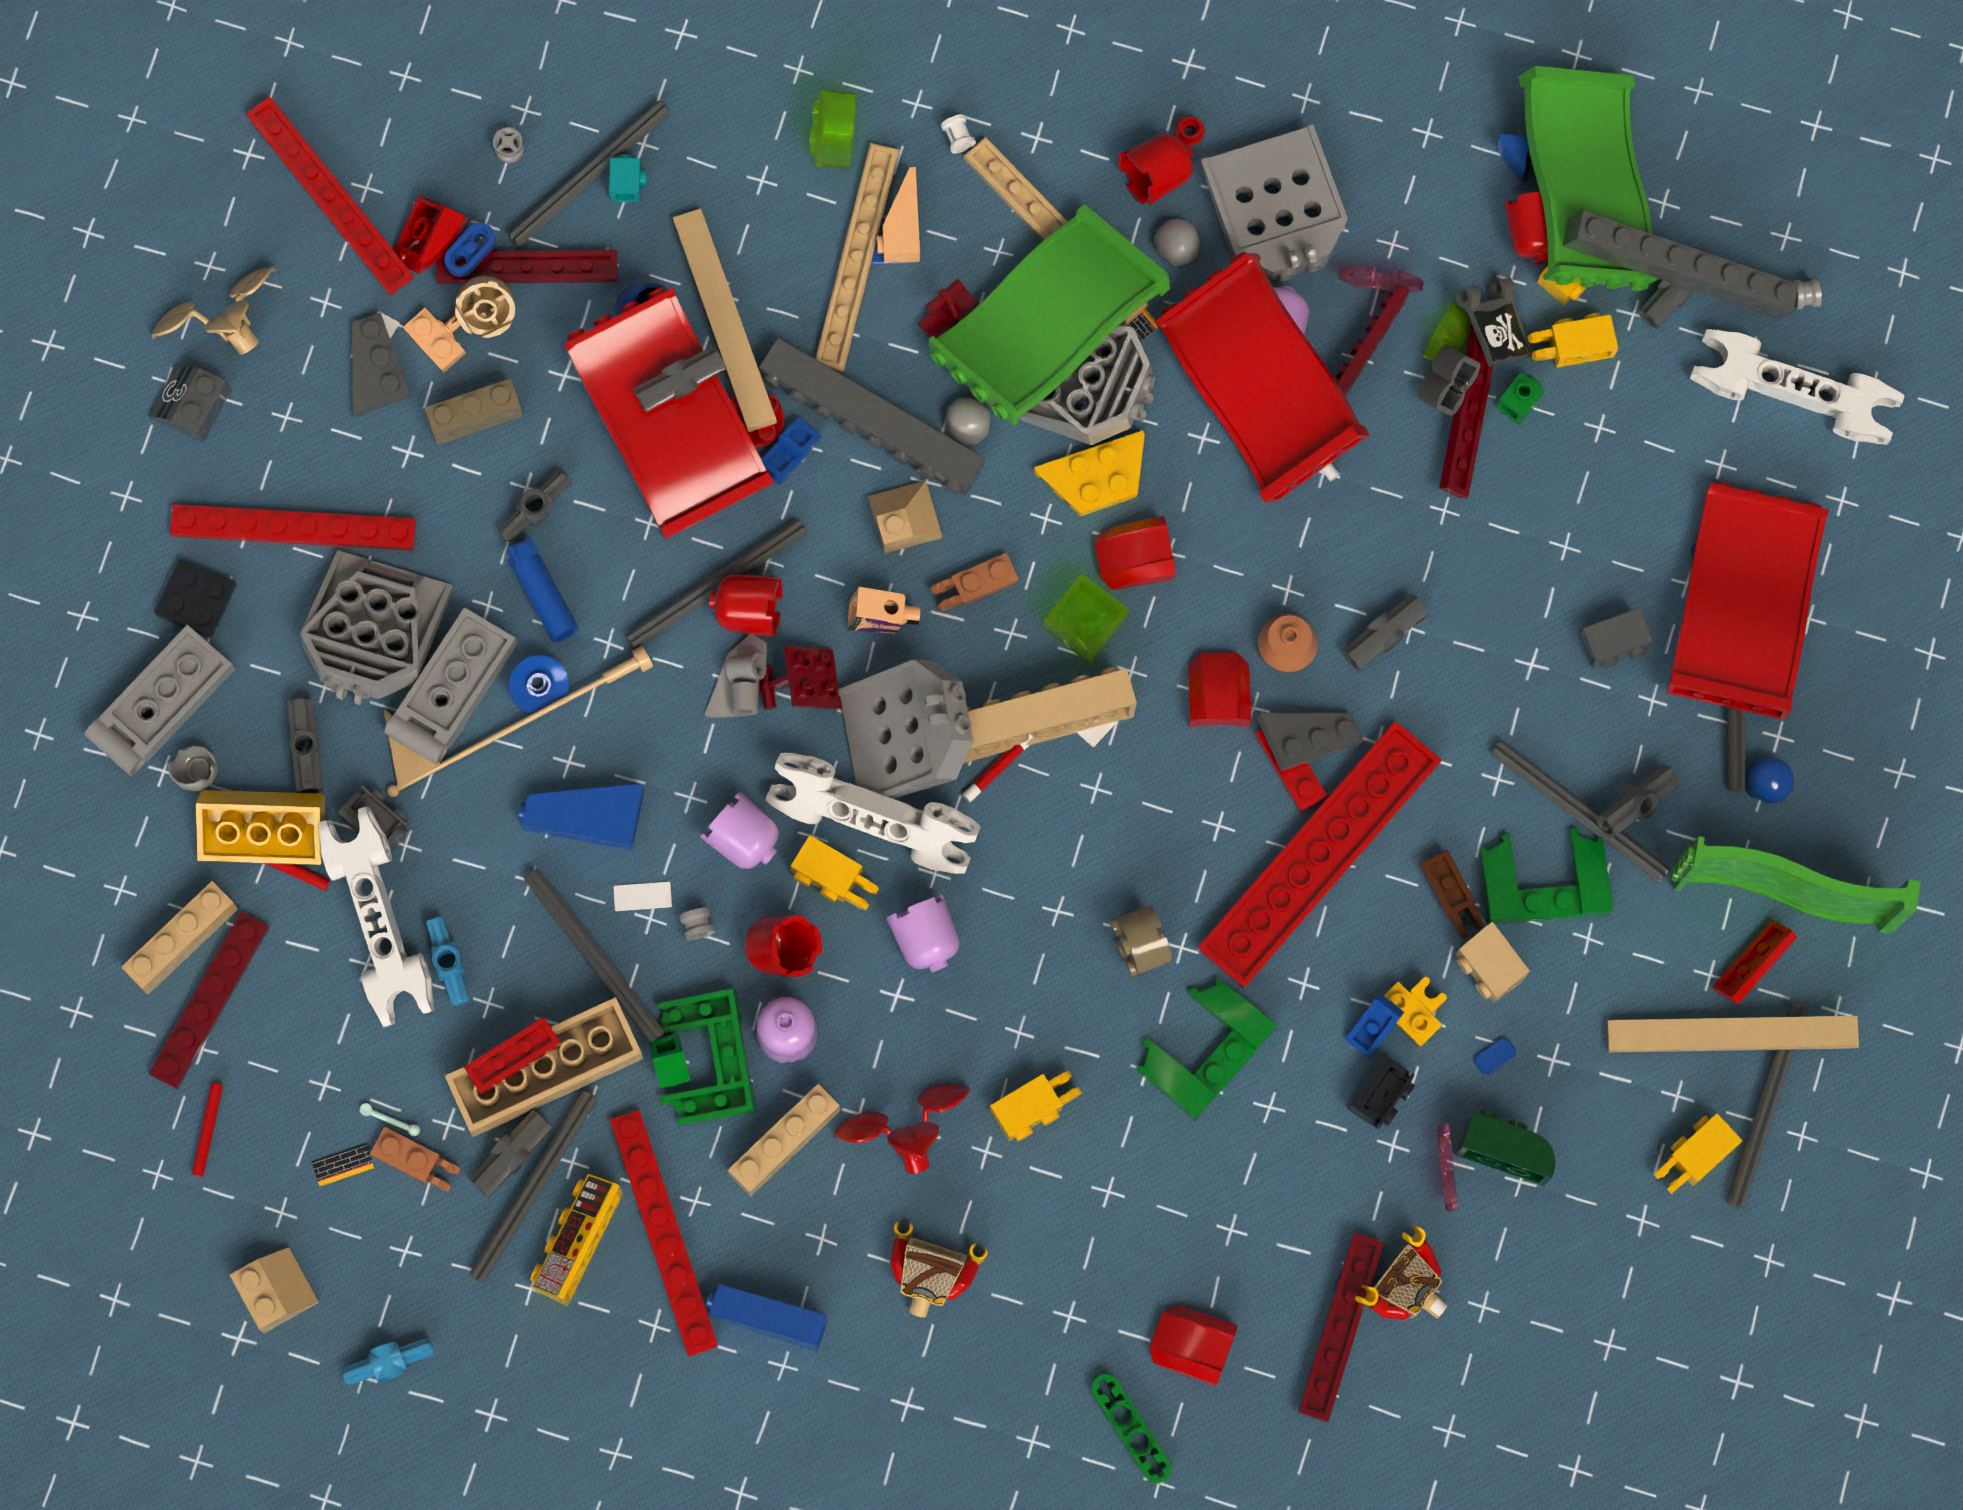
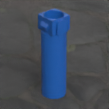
M528 538L508 547L505 557L520 581L552 642H561L574 635L579 630V626L540 555H538V549L531 538Z

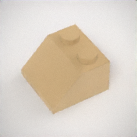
M1493 922L1464 944L1456 953L1459 958L1456 962L1460 969L1466 975L1470 973L1477 982L1475 987L1479 994L1485 1000L1489 998L1492 1003L1522 983L1530 972Z
M290 1248L259 1258L230 1274L246 1307L262 1333L270 1331L319 1303Z

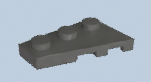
M381 313L352 322L354 417L411 398Z
M1260 713L1257 716V720L1281 772L1360 745L1364 741L1352 713Z

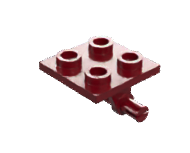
M956 279L946 289L941 288L938 290L937 296L925 304L929 314L918 322V326L929 338L932 336L938 338L964 319L980 304L967 291L961 281Z
M784 647L787 675L776 680H772L771 666L766 665V674L760 680L761 684H759V692L763 696L764 710L777 708L774 691L785 687L790 688L792 707L841 709L832 649Z

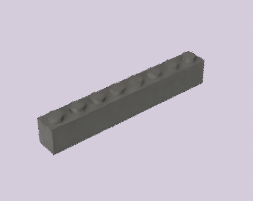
M1584 210L1569 218L1563 246L1775 319L1793 312L1798 283Z
M779 338L759 367L763 383L770 388L777 389L779 387L788 392L787 396L798 404L805 402L814 408L813 411L818 416L824 419H829L830 417L839 422V427L847 433L854 435L856 432L865 437V442L871 447L878 450L882 447L891 453L890 456L895 461L906 465V463L911 464L917 468L916 471L921 476L929 480L935 478L942 482V487L954 495L960 493L966 497L984 468L985 458Z

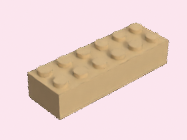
M1118 667L1103 670L1100 676L1089 678V675L1079 676L1072 679L1071 684L1060 686L1059 683L1044 686L1041 692L1030 694V691L1020 692L1013 695L1012 700L1001 702L1000 699L985 702L982 708L975 710L967 707L973 743L964 763L1006 752L1014 745L1028 741L1026 745H1033L1134 717L1137 701L1127 668L1119 670ZM1029 733L1033 736L1030 740L1028 736Z
M616 997L552 1026L551 1029L559 1039L560 1046L482 1095L464 1067L445 1075L472 1137L642 1060L643 1056Z

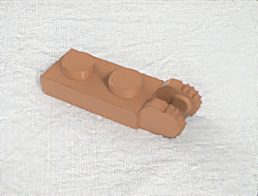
M1004 553L951 576L950 579L938 582L930 590L933 595L955 587L958 595L947 598L938 604L939 610L943 612L961 604L965 606L1019 582V579L1007 553Z
M384 1127L370 1152L372 1157L424 1184L428 1182L446 1192L451 1188L448 1182L431 1175L435 1166L443 1168L450 1174L458 1175L460 1171L458 1166L440 1158L439 1154L387 1127Z

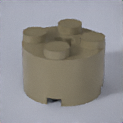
M1151 905L1109 920L1115 937L1119 936V940L1115 941L1118 954L1121 959L1127 957L1125 964L1131 978L1172 961L1166 936L1163 937L1160 929L1162 925Z

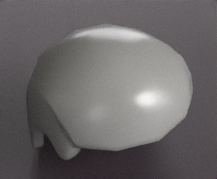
M1169 219L1158 227L1154 235V244L1158 255L1166 259L1172 266L1189 265L1198 258L1201 250L1200 238L1197 229L1190 222L1184 219Z
M960 397L949 405L946 413V432L952 440L969 446L978 444L987 437L991 416L990 410L984 402L981 403L973 397Z
M194 745L179 750L175 760L168 763L169 776L181 789L191 792L206 789L216 778L218 762L216 757L207 748Z

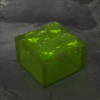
M820 90V99H814L812 113L813 128L810 130L809 145L810 156H815V166L851 170L857 116L856 93Z
M1082 573L1046 616L1043 629L1091 665L1128 620L1130 609Z

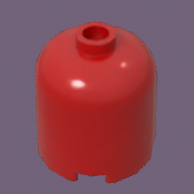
M1170 133L1158 134L1118 155L1117 159L1120 173L1125 171L1130 183L1126 184L1127 189L1142 205L1148 202V205H1151L1179 188L1190 179L1193 172V151L1188 143L1182 142L1178 137Z
M1533 192L1517 196L1518 202L1512 203L1509 199L1505 200L1504 207L1513 250L1520 257L1534 259V264L1548 263L1547 227L1541 193Z
M730 574L724 577L719 583L717 591L711 592L709 602L710 609H715V618L718 624L725 630L765 637L776 636L781 613L775 612L776 599H783L782 578L749 574Z
M802 915L762 917L751 925L744 941L745 953L749 963L755 969L771 975L786 977L804 976L814 969L812 965L817 955H821L822 938L818 927L812 925Z

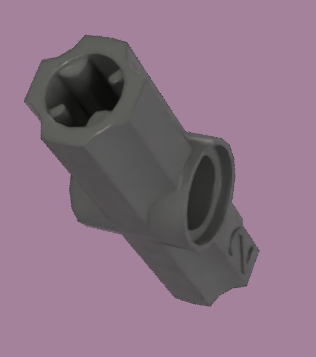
M1698 247L1695 248V249H1698V250L1707 252V251H1705L1704 249H1699ZM1662 280L1657 287V291L1641 307L1638 314L1649 327L1658 329L1677 307L1681 308L1695 291Z
M712 346L686 361L682 359L663 369L660 375L646 381L633 390L642 408L647 413L673 398L679 399L696 390L699 384L725 371L726 367L718 351Z
M1411 594L1389 613L1385 612L1368 625L1362 635L1343 649L1342 653L1350 665L1360 671L1383 651L1386 653L1394 648L1410 629L1428 616L1429 612L1422 601Z
M305 698L294 699L287 702L291 737L289 745L292 750L296 793H317L323 791L320 763L321 748L318 742L314 700ZM309 740L313 742L312 748L305 753L299 752L297 750L299 743Z
M1664 764L1640 784L1630 783L1625 785L1619 792L1618 801L1596 818L1598 827L1607 837L1614 838L1639 817L1642 819L1651 818L1658 809L1659 801L1680 785L1679 777L1671 767Z
M532 1110L511 1134L507 1133L497 1142L491 1150L489 1158L480 1165L469 1180L483 1194L490 1198L511 1174L514 1175L526 1164L532 1155L531 1152L553 1128L545 1119Z

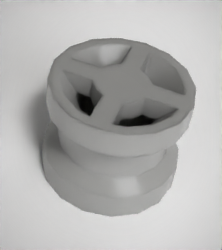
M506 127L496 132L493 138V146L497 158L504 163H515L520 160L524 153V144L519 131Z
M1817 277L1810 278L1806 282L1792 280V282L1799 284L1794 304L1796 310L1803 309L1807 305H1811L1814 308L1821 306L1822 293Z
M707 907L693 909L679 916L680 922L686 928L684 932L686 941L701 939L715 933L714 926L708 920L710 912Z

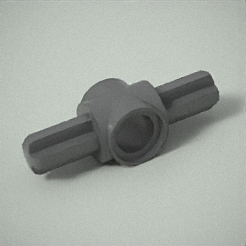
M560 470L541 488L536 486L534 489L526 491L522 495L520 502L514 507L517 512L499 528L498 532L502 538L512 542L529 524L534 527L537 523L545 521L550 510L555 506L553 501L571 484L572 481L568 475ZM533 501H539L543 506L539 511L531 512L527 509L528 504Z

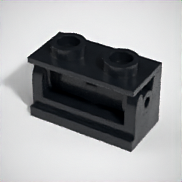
M1384 1054L1349 1105L1348 1110L1377 1130H1379L1383 1123L1389 1126L1398 1113L1394 1106L1399 1098L1406 1101L1416 1086L1411 1083L1415 1074L1412 1073L1409 1076L1408 1070Z

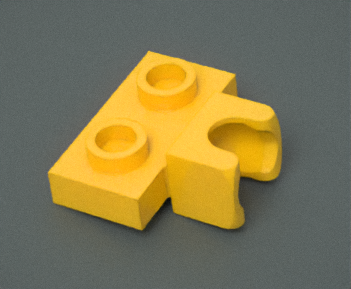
M1427 976L1410 992L1398 981L1384 995L1404 1011L1396 1025L1420 1048L1442 1027V1024L1432 1014L1447 1000V996L1444 993L1439 994L1433 999L1426 997L1424 990L1430 983V979Z

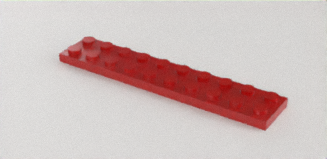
M1395 721L1204 939L1197 950L1245 989L1436 769L1442 759Z

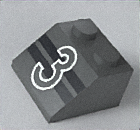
M177 364L155 403L149 418L204 443L231 392L226 380L201 368Z

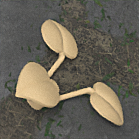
M272 266L256 270L241 278L229 293L231 298H235L236 302L210 320L193 309L195 306L193 302H186L175 306L159 320L151 335L152 339L154 340L156 336H162L176 330L189 317H196L206 324L204 326L206 332L218 333L225 342L229 340L239 355L249 352L258 344L259 340L249 328L251 322L246 316L249 303L243 299L245 296L255 292L270 273L276 271V269Z

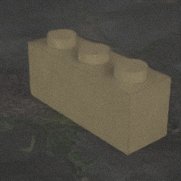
M511 378L424 408L437 445L523 416Z

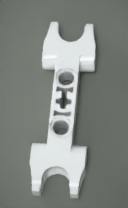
M1706 329L1702 342L1721 354L1723 365L1718 368L1694 366L1690 375V379L1709 389L1714 394L1728 399L1743 400L1747 389L1802 408L1834 417L1836 420L1833 432L1856 442L1888 445L1893 432L1875 422L1871 415V410L1875 406L1900 407L1905 395L1886 385L1879 379L1860 373L1850 374L1848 383L1845 385L1817 374L1758 356L1761 342L1756 338L1739 332ZM1762 373L1772 374L1775 382L1765 381ZM1794 383L1799 384L1800 391L1795 390ZM1812 387V388H1814V391L1812 392V394H1811V396H1810V395H1808V394H1809V392L1811 391L1810 388ZM1819 392L1829 393L1832 401L1822 400Z
M780 753L774 769L781 776L792 781L794 786L784 784L771 785L766 801L772 807L795 820L807 824L819 823L822 816H825L887 841L912 848L910 853L911 859L916 864L928 869L954 874L966 872L971 858L965 851L953 845L951 841L975 842L981 826L970 817L962 814L955 808L937 802L928 803L923 811L916 809L906 803L835 779L834 767L824 760L795 753ZM784 763H792L798 768L786 766ZM775 795H782L788 798V800L779 799ZM957 827H966L971 832L963 831ZM947 858L956 859L961 863H952Z
M363 807L358 809L360 832L356 839L350 843L341 840L330 820L318 823L321 855L331 880L347 878L353 902L375 968L361 973L363 987L367 999L374 1008L383 1027H388L395 1024L393 1002L402 991L413 995L423 1014L435 1011L432 978L426 960L421 953L409 957L406 955L388 894L378 865L392 861L390 847L386 835L370 807ZM365 879H369L373 884V891L368 896L363 894L361 890L362 882ZM375 912H381L382 914L378 922H373L371 919ZM381 928H387L388 932L375 934V931L381 930ZM384 938H388L392 943V949L387 955L382 953L380 949V943Z

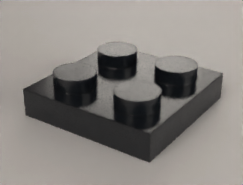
M179 559L155 610V615L181 627H185L188 624L198 634L212 639L237 584L233 580Z

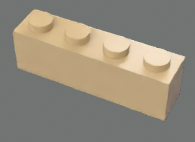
M211 881L121 968L147 995L150 994L225 923L238 908Z
M817 1084L728 1169L729 1176L751 1197L840 1112V1105Z

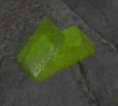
M1453 303L1450 304L1444 317L1438 323L1422 355L1423 357L1434 361L1437 353L1446 344L1460 351L1471 326L1470 317L1465 309Z

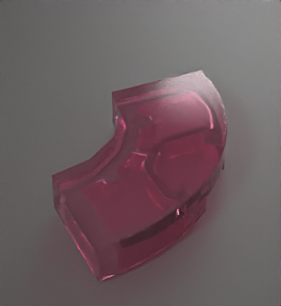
M1352 266L1343 267L1339 273V279L1357 289L1375 288L1395 293L1398 286L1401 285L1410 290L1409 293L1423 291L1424 281L1422 279L1397 270H1393L1392 274L1375 272L1374 267Z
M1439 1124L1437 1132L1445 1209L1447 1211L1458 1210L1450 1125Z

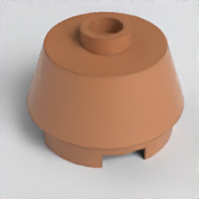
M1283 613L1270 618L1262 626L1258 636V648L1264 661L1272 668L1282 672H1295L1308 666L1315 658L1318 650V636L1312 624L1302 616Z

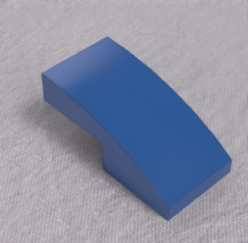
M800 417L779 436L778 442L761 458L766 471L779 485L804 460L822 436Z

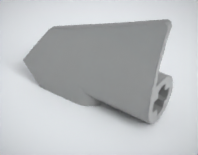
M749 634L727 654L705 711L706 717L728 718L758 714L759 680L763 679L766 674L767 643L760 637Z

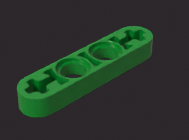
M1110 1374L1098 1376L1091 1386V1392L1095 1401L1146 1480L1153 1484L1164 1482L1171 1473V1464L1118 1380ZM1100 1381H1104L1106 1384L1111 1382L1114 1385L1111 1389L1113 1397L1116 1399L1118 1395H1121L1123 1398L1122 1401L1112 1405L1109 1410L1105 1406V1404L1110 1403L1106 1394L1099 1395L1097 1392L1100 1389ZM1118 1407H1126L1131 1411L1132 1418L1129 1423L1119 1424L1115 1421L1114 1411ZM1142 1433L1148 1438L1149 1445L1146 1450L1136 1451L1132 1448L1131 1438L1133 1435ZM1153 1448L1158 1453L1152 1455L1155 1463H1163L1165 1465V1468L1162 1470L1163 1476L1160 1478L1157 1474L1152 1476L1149 1474L1148 1471L1152 1466L1148 1459L1144 1463H1141L1139 1457L1150 1453Z

